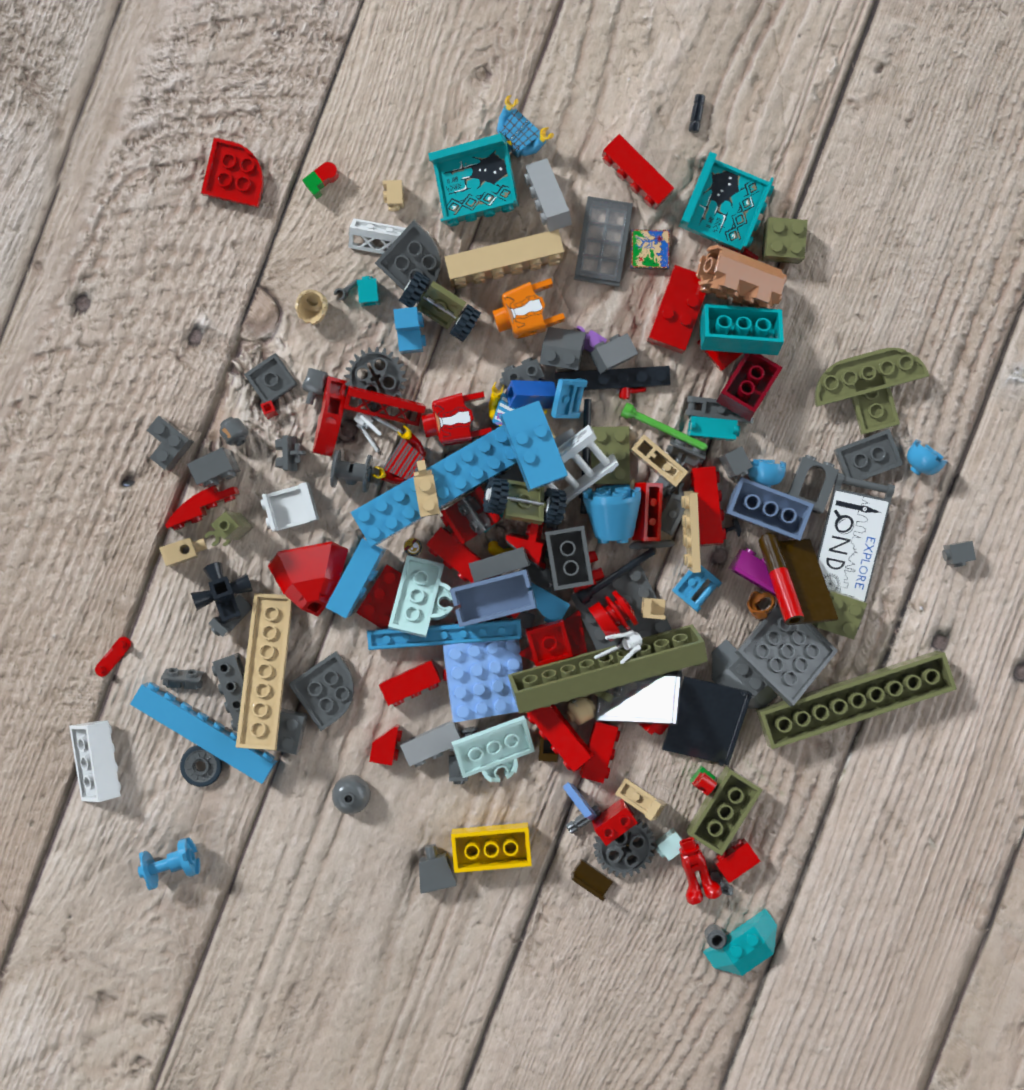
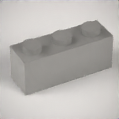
M451 720L402 742L400 747L409 767L412 765L418 767L426 763L425 760L430 757L436 759L442 756V752L448 749L450 752L454 751L451 742L461 739L462 736L456 723Z

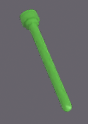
M626 403L621 417L627 420L628 418H634L700 450H707L708 445L650 418L636 411L637 409L634 408V405Z

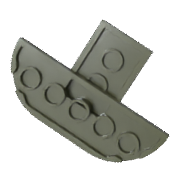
M884 348L843 359L825 370L816 386L815 405L819 407L851 398L861 435L900 424L890 387L926 378L930 375L924 363L917 356L915 357L904 349Z

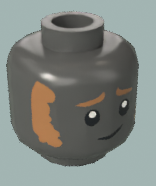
M229 417L220 424L219 433L228 445L241 446L246 442L248 429L239 418Z

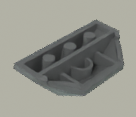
M725 639L712 651V681L717 684L751 692L752 697L748 709H759L767 706L778 695L735 653L737 649Z

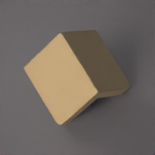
M642 597L641 617L666 620V615H664L666 601L664 599Z

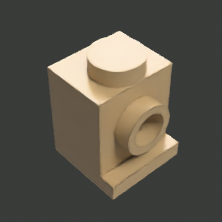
M402 180L382 181L384 190H387L383 191L384 203L388 204V210L399 211L400 208H404Z

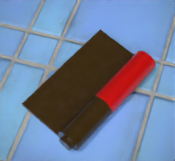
M763 534L758 543L785 624L798 625L837 621L838 616L811 540L778 541L775 534Z

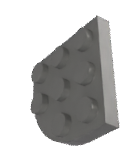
M413 220L375 264L403 291L416 271L420 272L430 279L424 290L426 292L433 281L436 282L439 277L441 256L434 239Z
M337 651L289 683V686L320 731L337 721L348 710L354 695L352 674Z

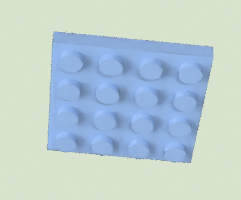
M519 639L442 645L452 720L454 723L519 712L508 678L509 674L523 671L522 657L519 654L521 652Z

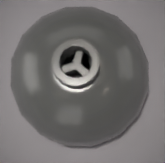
M347 775L335 784L332 790V800L334 806L340 812L355 814L361 812L367 806L371 791L368 783L359 776Z

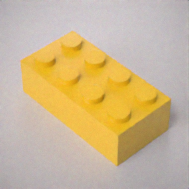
M528 822L458 828L451 831L454 873L532 866Z

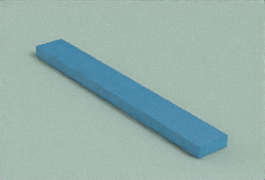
M521 619L485 621L459 627V624L431 625L428 628L426 638L391 629L368 630V649L378 650L522 639Z

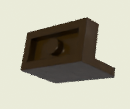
M582 858L571 873V879L601 901L606 899L605 893L613 883L611 878Z

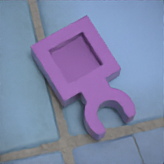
M577 326V330L585 332L583 327ZM590 330L589 334L586 333L584 350L591 353L595 350L594 346L602 341L606 343L607 339Z

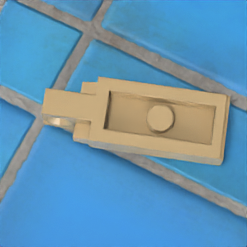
M425 460L417 461L418 472H414L413 479L420 517L438 515L440 510L432 470H426Z

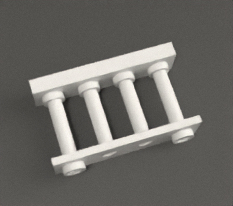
M589 425L558 447L563 463L573 459L585 473L578 480H575L567 471L568 476L564 478L569 484L564 489L567 494V505L572 499L603 476L613 472L619 465L614 454L606 457L594 443L597 437ZM585 447H588L601 462L592 469L578 454ZM553 483L546 485L547 488L558 489Z

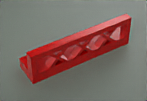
M349 386L344 409L419 427L421 415L425 413L426 406L423 403ZM351 396L360 398L363 402L357 407L349 405ZM371 401L380 403L381 408L371 411L367 404ZM389 406L398 407L400 412L392 416L388 414L386 408ZM408 410L417 412L416 420L407 419L404 413Z

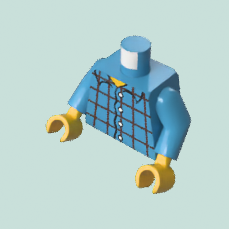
M509 95L505 98L506 106H504L499 116L497 133H502L506 137L509 153L511 152L517 158L521 155L536 154L546 143V140L554 137V134L550 133L547 137L546 131L549 127L542 128L540 131L516 108L513 110L512 107L516 106L519 101L515 99L514 104H511L510 97L512 95Z

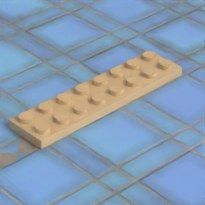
M254 593L236 748L272 751L277 749L293 602L285 595Z

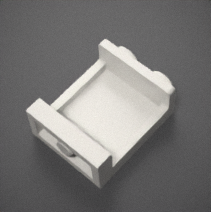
M308 482L269 494H262L261 506L267 512L266 524L272 532L319 520L310 483Z

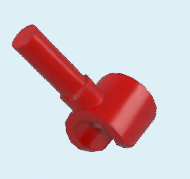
M646 387L622 388L619 398L630 399V393L646 392Z

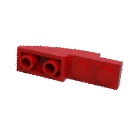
M330 376L326 378L321 414L318 417L312 453L332 457L344 410L346 380Z
M211 486L185 501L172 514L165 524L166 528H173L176 531L184 528L185 523L191 522L194 524L202 521V517L207 515L205 508L207 510L213 509L221 501L228 503L235 500V496L240 495L238 488L233 486L219 492L217 487Z

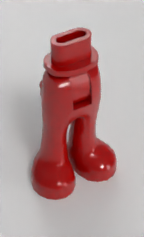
M693 837L681 840L679 842V851L689 885L686 892L687 902L695 905L703 900V893L695 874L696 871L700 874L705 896L709 899L718 898L722 894L721 887L711 879L704 855L699 849V844L695 842Z

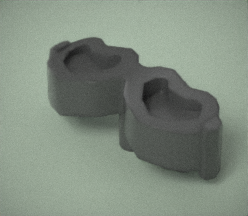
M712 870L710 877L713 881L720 884L722 893L733 895V888L728 884L727 880H723L722 875L717 870Z

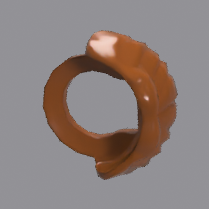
M754 591L750 595L747 607L753 617L762 620L773 610L776 600L774 595L769 592L759 593ZM764 598H771L772 603L768 609L761 610L757 605Z

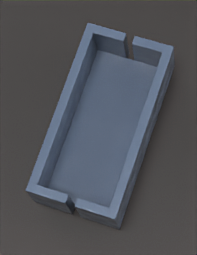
M528 569L451 588L450 592L454 606L461 605V608L455 610L459 627L536 608L537 603L534 592L528 588L532 586Z

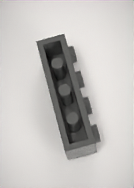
M239 653L212 662L214 665L212 666L214 676L218 677L220 683L218 688L221 695L225 697L226 711L231 714L232 728L238 732L245 670Z

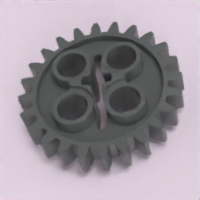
M368 347V353L361 350L362 356L359 357L354 354L355 362L349 360L352 368L346 367V370L350 372V374L344 375L345 378L350 379L349 382L345 383L346 386L361 389L374 386L377 392L381 393L376 382H371L370 380L373 378L367 366V363H370L375 374L381 376L379 382L385 391L384 394L394 397L396 395L402 396L399 389L406 388L401 384V382L407 381V379L402 378L406 371L400 370L404 364H397L399 357L393 359V352L387 355L386 348L381 353L378 347H376L375 352H372L371 348ZM378 360L384 361L386 365L381 371L374 367L375 362ZM366 369L368 377L360 379L357 376L358 370ZM387 377L394 380V385L391 388H386L383 385V381ZM359 398L358 404L360 405L362 400ZM373 401L367 404V406H369V404H372L374 410L377 404L380 405V403Z
M638 819V823L607 846L599 836L594 837L597 842L593 844L594 849H596L594 851L595 857H597L596 860L598 864H601L603 870L607 868L608 874L614 871L615 877L621 873L623 878H625L626 873L629 872L632 877L633 871L639 874L640 867L646 869L645 862L651 863L649 856H655L652 850L656 849L653 843L656 840L652 836L653 832L651 829H648V825L646 823L643 824L641 819ZM640 837L638 842H633L635 838ZM611 851H617L614 855H609ZM630 855H635L632 859L627 860Z

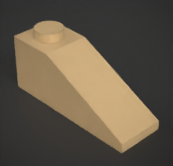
M642 435L630 449V452L675 487L688 473L687 470L645 435Z

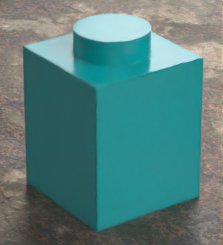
M364 276L362 280H357L359 304L361 307L380 305L377 279L373 278V276Z

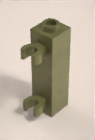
M225 511L211 524L215 531L207 532L204 537L208 539L211 535L215 536V541L211 544L212 546H217L221 542L222 537L226 540L222 545L228 546L232 540H240L254 527L241 513Z

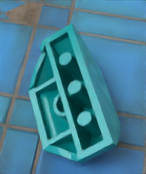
M765 908L726 935V944L722 948L713 949L709 947L703 953L714 969L743 976L774 954L777 924Z

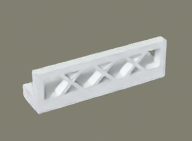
M353 219L349 227L348 248L383 254L406 228ZM354 235L361 236L365 242L362 244L354 243ZM379 239L384 245L376 247L371 241Z

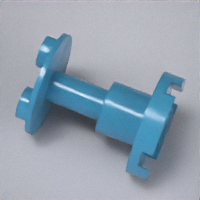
M191 838L180 839L177 845L178 851L168 853L166 859L157 862L154 861L148 851L139 853L141 866L138 867V874L140 878L145 879L148 890L158 887V873L167 870L176 872L183 869L188 877L200 873V859L195 858L194 853L197 852V849Z

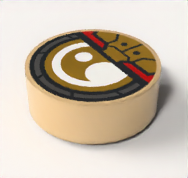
M409 538L404 543V551L407 555L416 557L422 553L423 544L417 538Z

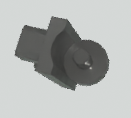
M283 435L281 439L275 440L276 450H282L283 457L276 458L275 467L285 471H298L297 463H301V455H306V451H300V443H297V437Z

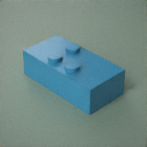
M539 401L501 415L502 425L528 492L568 476Z
M362 538L325 608L344 618L350 617L359 600L365 595L369 581H374L378 574L376 568L387 549L380 545L371 548L366 538Z

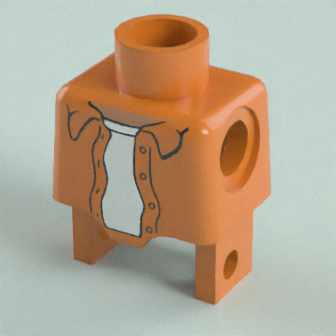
M551 278L532 285L528 282L502 294L503 307L492 311L499 333L511 329L514 338L521 339L546 331V328L565 321L563 313L547 319H543L542 316L545 304L543 298L535 293L552 288L553 282Z

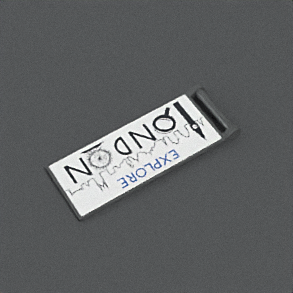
M838 473L817 554V560L828 589L866 602L895 485L878 484L846 477L844 474ZM842 484L883 492L885 493V498L860 494L840 488Z

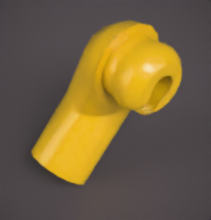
M490 541L488 543V551L493 556L514 550L512 547L503 549L498 545L497 541Z

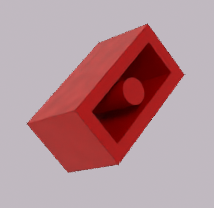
M745 838L734 841L731 844L732 847L727 849L722 856L717 853L716 858L713 859L728 883H731L761 862Z

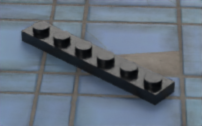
M670 366L610 369L602 374L598 370L555 372L556 388L558 379L577 378L588 381L584 391L671 385Z

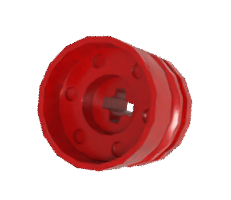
M616 590L612 592L616 601L612 602L608 596L605 597L608 604L607 607L597 602L588 608L606 636L621 633L618 628L620 625L628 631L630 627L626 623L627 620H630L633 626L638 624L633 609L627 600L618 594Z

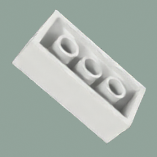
M94 721L69 726L81 801L102 802L120 797L121 784L117 777L118 766L114 758L115 747L111 740L112 729L109 721Z

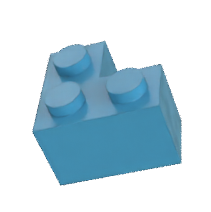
M417 307L393 309L400 354L424 352L423 347L426 346V337L421 332V328L424 327L422 312H419Z

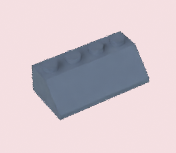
M740 477L729 498L724 513L800 541L814 504Z

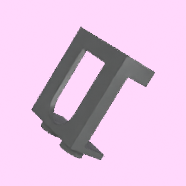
M806 455L798 459L800 463L789 492L786 494L814 504L812 512L822 514L839 470L834 468V464L829 462H823L822 464L816 461L817 458ZM812 466L824 470L826 474L817 502L799 496L807 472Z

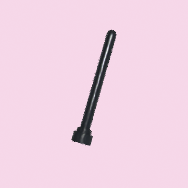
M650 548L591 588H582L576 592L580 602L583 605L589 603L590 599L593 598L592 595L657 553L656 548Z

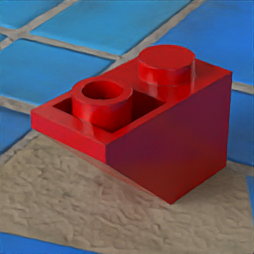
M396 724L372 742L369 762L392 766L394 760H398L399 749H396L397 742H401L403 732L399 730L400 725Z

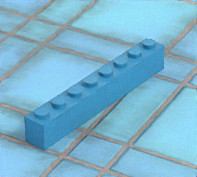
M147 682L140 686L130 705L257 782L263 784L277 763L272 754L266 751L263 753L258 749L236 748L237 733H230L225 730V726L221 723H214L208 719L209 717L206 714L195 712L192 710L193 707L186 702L181 703L177 701L176 696L173 694L162 692L155 683Z

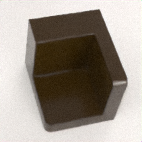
M541 735L539 738L538 761L558 762V755L551 749L552 744L548 739H543Z

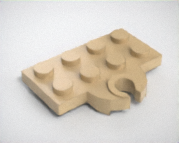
M684 491V496H681V506L685 508L682 515L683 546L686 547L687 554H684L683 557L684 566H687L691 572L698 573L701 572L698 493Z

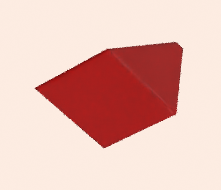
M272 400L260 404L263 414L267 419L279 415Z

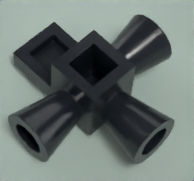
M221 562L205 566L203 570L211 581L208 582L210 590L191 593L196 610L198 611L215 601L223 624L242 618L234 594L253 592L247 573L229 583L227 576H223Z

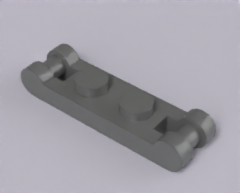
M687 396L688 409H686L685 416L738 420V422L753 424L754 422L753 417L749 422L717 403V399ZM696 404H702L701 411L695 410Z

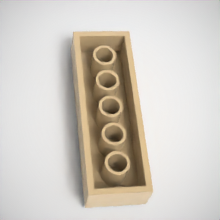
M559 229L551 232L548 231L444 256L451 287L460 289L472 282L474 284H481L485 282V279L493 278V280H497L509 273L518 275L523 273L522 270L530 269V271L541 269L543 265H558L560 261H563L564 249Z

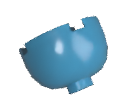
M916 439L907 453V460L912 466L910 470L919 476L921 473L925 475L938 473L948 461L942 460L944 457L927 444L923 447L920 444L921 441Z
M753 459V462L750 460L753 467L748 469V477L751 481L771 488V485H777L783 480L786 462L780 461V464H775V460Z

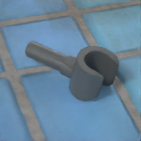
M357 279L344 289L337 288L334 291V295L342 291L343 296L339 300H345L348 292L357 285Z

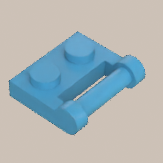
M582 378L558 379L551 416L553 418H580V405L584 388L587 387L588 381Z
M701 565V572L693 573L688 570L671 591L692 609L699 612L700 606L716 587L719 588L722 582ZM709 579L711 583L694 602L691 599L692 596Z

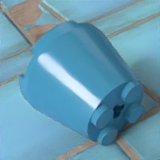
M604 485L601 488H597L596 491H592L591 488L583 491V502L598 543L606 544L609 541L627 543L629 542L628 538L634 536L641 501L640 487L630 489V485Z

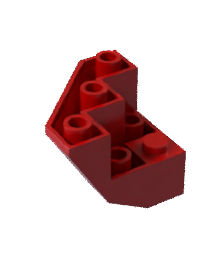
M331 541L278 551L269 562L268 567L286 597L301 610L319 616L325 609L341 578L348 549Z

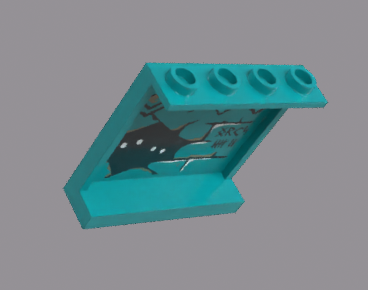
M502 133L428 153L429 161L434 165L443 218L440 220L445 225H448V227L457 226L462 221L473 222L477 220V217L481 216L492 217L496 212L500 211L503 213L511 212L514 208L519 207L507 139Z
M710 151L678 227L742 253L745 248L750 247L754 237H751L752 231L757 230L761 220H758L759 214H763L768 203L765 200L773 192L774 186L772 182L774 178L771 177L768 182L716 160L717 154Z

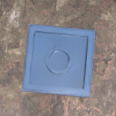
M568 782L563 786V789L585 818L593 821L598 817L575 785Z

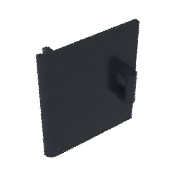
M684 676L680 688L677 725H669L662 750L717 762L720 766H724V764L729 766L752 693Z

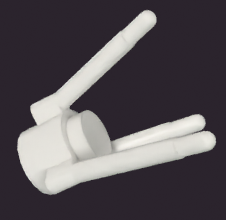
M358 412L354 418L358 423L356 426L362 431L376 452H379V449L366 431L370 427L376 434L382 435L373 425V419L396 432L403 433L402 430L380 417Z
M633 630L605 636L606 640L622 637L624 639L621 644L594 656V659L601 658L624 647L626 650H631L620 661V664H624L634 653L641 650L642 638L639 633Z

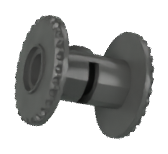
M336 450L331 466V487L335 488L338 478H341L348 485H355L358 481L363 482L362 490L367 492L371 482L373 456L368 455L365 464H352L351 462L341 461V450Z

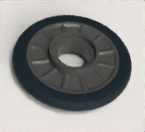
M196 745L189 748L183 754L180 762L181 774L191 785L205 787L211 785L219 778L222 771V761ZM198 761L205 762L206 769L204 771L197 769L196 763Z

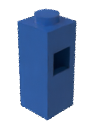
M511 380L505 394L510 408H520L539 401L542 409H552L556 387L554 382Z

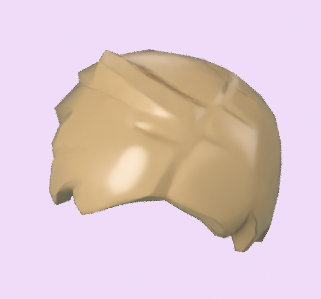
M308 289L301 292L297 297L295 309L298 317L304 323L315 325L324 319L328 311V302L322 293L317 290Z

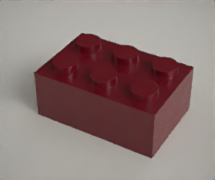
M746 353L716 402L750 422L783 367L761 354Z

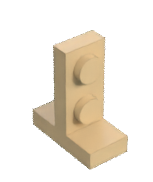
M627 778L623 780L615 795L645 814L644 817L650 821L657 820L667 805L666 802L661 799L658 800Z

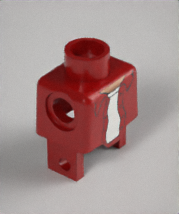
M484 391L464 396L462 393H458L433 401V413L422 415L426 438L438 436L443 446L471 443L473 442L472 439L480 438L491 432V428L471 432L470 424L474 418L472 410L465 406V403L484 400Z

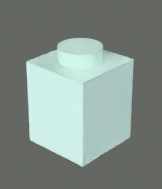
M672 828L655 841L658 846L656 851L662 858L666 856L670 861L680 853L679 842L683 839Z

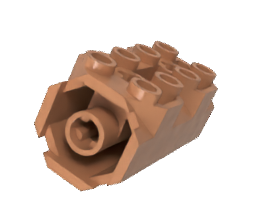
M719 245L708 247L706 250L709 252L707 256L703 255L701 257L696 273L697 278L701 280L698 281L701 286V292L707 294L714 293L717 298L724 300L729 296L733 298V304L746 305L753 308L770 309L774 304L780 303L783 287L787 280V276L782 273L781 269Z

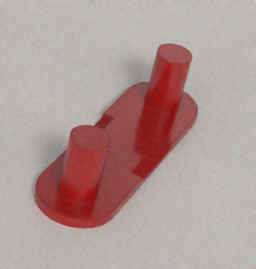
M120 637L95 667V672L98 676H107L131 647L129 638Z

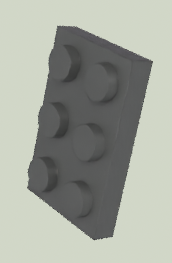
M890 429L834 450L844 476L864 480L903 465Z

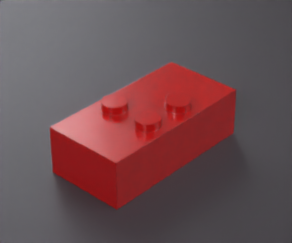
M677 265L673 267L647 342L680 354L685 352L706 293L700 291L701 286L698 281L701 280L697 278V272Z

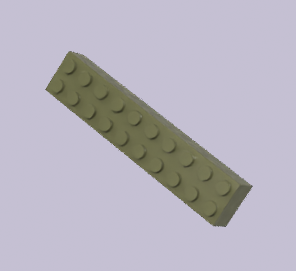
M693 624L642 638L641 650L634 653L624 664H620V661L631 651L624 649V647L601 658L594 659V656L614 647L611 646L508 675L519 714L523 712L528 713L541 707H549L559 702H568L574 698L586 697L592 693L604 692L610 688L622 687L628 683L643 681L646 678L662 676L664 673L680 671L686 667L698 666L701 663L708 662L705 641Z
M934 651L805 693L794 706H789L783 700L756 709L767 746L775 749L956 690L957 688L945 652Z

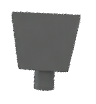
M436 844L425 846L426 857H422L419 860L420 893L457 886V877L447 853L438 854Z

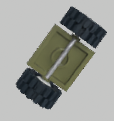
M416 271L405 287L399 301L410 308L414 307L420 298L421 300L416 306L418 311L446 329L451 326L453 321H456L449 334L463 342L475 326L481 312L469 304L464 308L466 304L464 300L434 281L425 292L424 290L430 279Z
M490 477L485 487L483 510L499 515L504 512V518L540 525L542 523L559 525L564 518L563 514L566 512L567 494L564 490L547 488V491L544 493L545 486L528 492L525 482Z

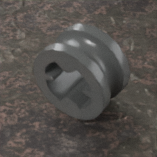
M478 726L461 729V732L464 733L463 738L477 733Z

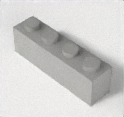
M548 159L525 165L527 172L524 174L527 186H531L529 190L532 199L536 198L534 202L537 211H541L540 218L542 224L547 225L549 232L572 225L569 208Z

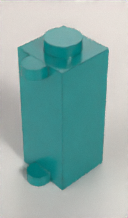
M691 416L689 418L687 435L693 438L734 441L736 437H739L740 425H737L738 420Z

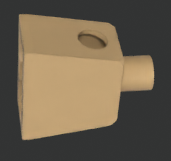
M187 538L159 549L165 565L170 568L198 558L197 552L208 548L204 538L194 542L191 538ZM189 547V553L183 554V549Z

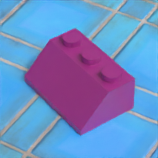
M748 548L746 550L739 549L728 569L776 597L764 558L762 560L755 557L756 553Z

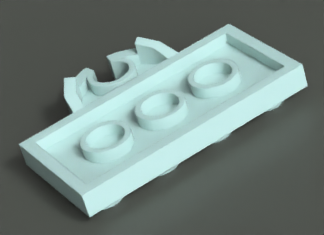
M407 555L388 629L426 638L430 620H440L451 613L453 607H442L439 604L442 599H447L450 603H453L450 592L451 587L440 582L444 564Z
M524 715L451 742L462 777L465 778L482 772L485 779L489 782H500V777L496 774L499 768H505L504 774L509 779L514 772H517V758L535 752Z

